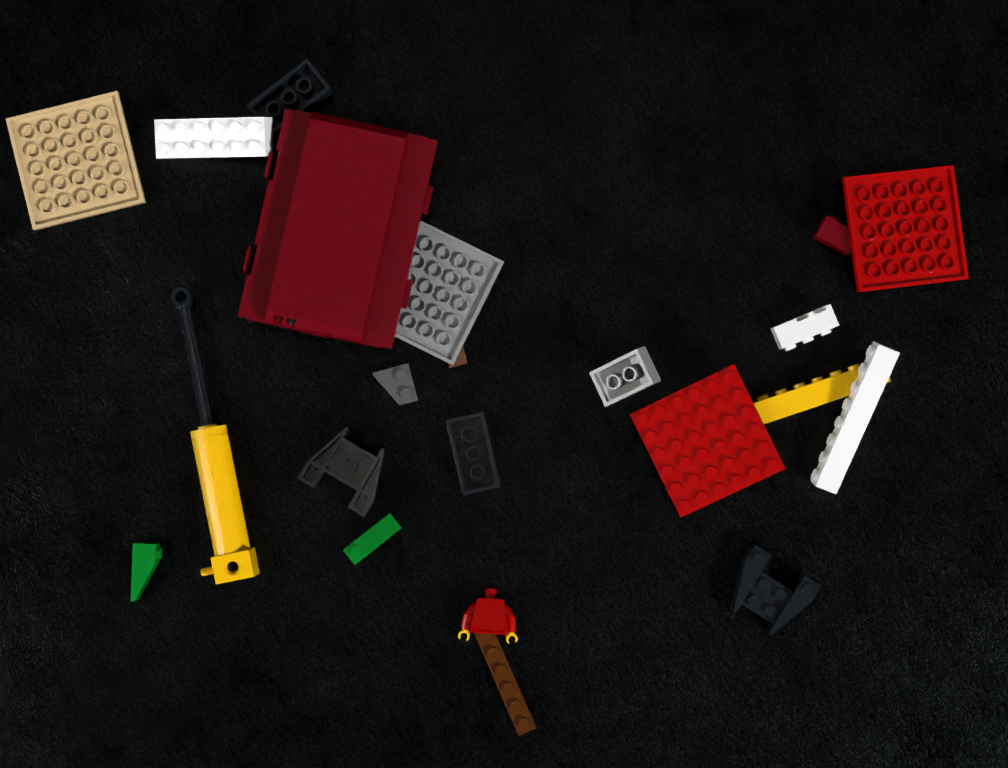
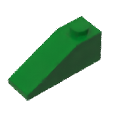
M389 513L343 549V551L353 564L356 565L402 527Z
M133 543L131 601H136L140 598L159 563V559H162L163 550L160 547V543Z

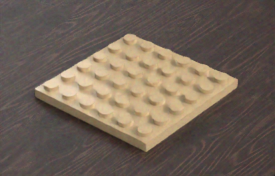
M118 91L6 118L33 230L146 203Z

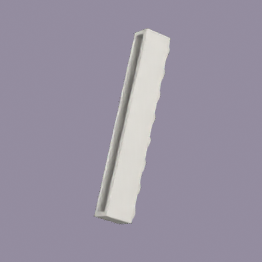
M874 341L867 348V357L858 369L859 375L856 381H853L851 384V392L849 397L843 402L842 413L835 420V428L833 433L829 434L827 438V446L819 456L817 468L812 471L811 482L816 487L837 494L900 354L898 351Z

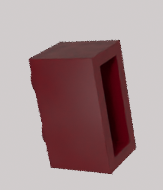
M835 216L824 217L812 238L844 256L851 253L848 225L841 224L840 219Z

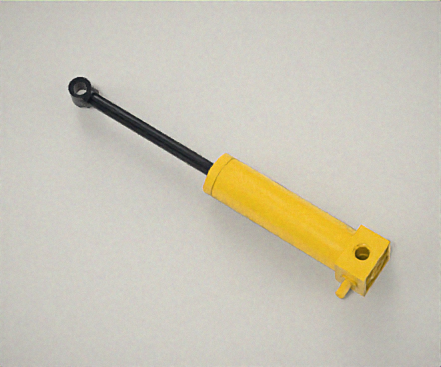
M177 287L171 293V301L175 304V309L179 310L202 425L198 427V430L191 431L190 434L191 439H193L192 444L215 555L211 557L212 567L202 568L200 570L201 575L214 574L215 584L255 577L260 572L255 547L250 548L226 425L217 426L212 421L190 310L193 307V294L186 288ZM184 292L186 299L184 302H179L178 295ZM233 561L238 564V570L233 568Z

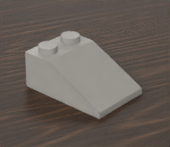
M645 346L637 348L589 372L605 407L661 381Z

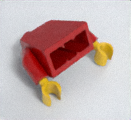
M485 589V598H477L476 603H472L463 614L462 629L458 634L459 639L462 633L467 634L466 641L469 640L470 633L506 635L505 638L508 644L510 636L515 637V643L518 641L515 633V616L510 607L505 605L503 599H496L497 590Z

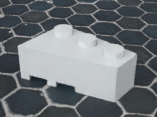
M831 304L775 326L771 328L779 350L785 348V351L795 348L796 343L800 341L805 344L814 340L813 336L817 334L824 336L831 333V329L839 326Z

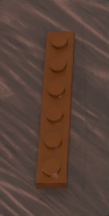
M474 633L518 735L520 736L536 729V725L497 635Z

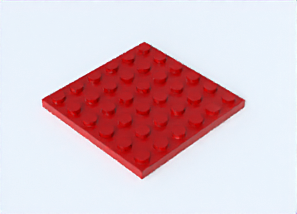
M954 165L842 178L857 293L969 279Z
M735 364L630 414L680 518L786 469Z

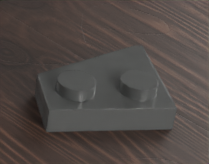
M409 364L373 373V376L399 405L418 401Z

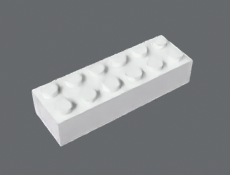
M272 117L154 120L156 159L269 156L270 152H274Z

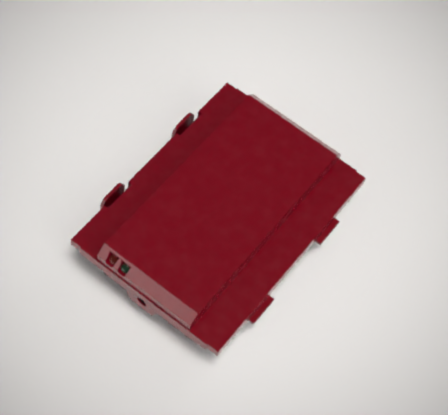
M285 109L276 151L279 152L278 157H276L274 152H270L265 170V180L268 182L254 243L257 249L255 250L251 245L248 246L243 265V274L247 278L238 317L300 331L308 335L327 339L334 338L392 350L401 308L407 309L413 280H409L408 276L422 214L428 215L434 188L429 186L438 140L324 114Z

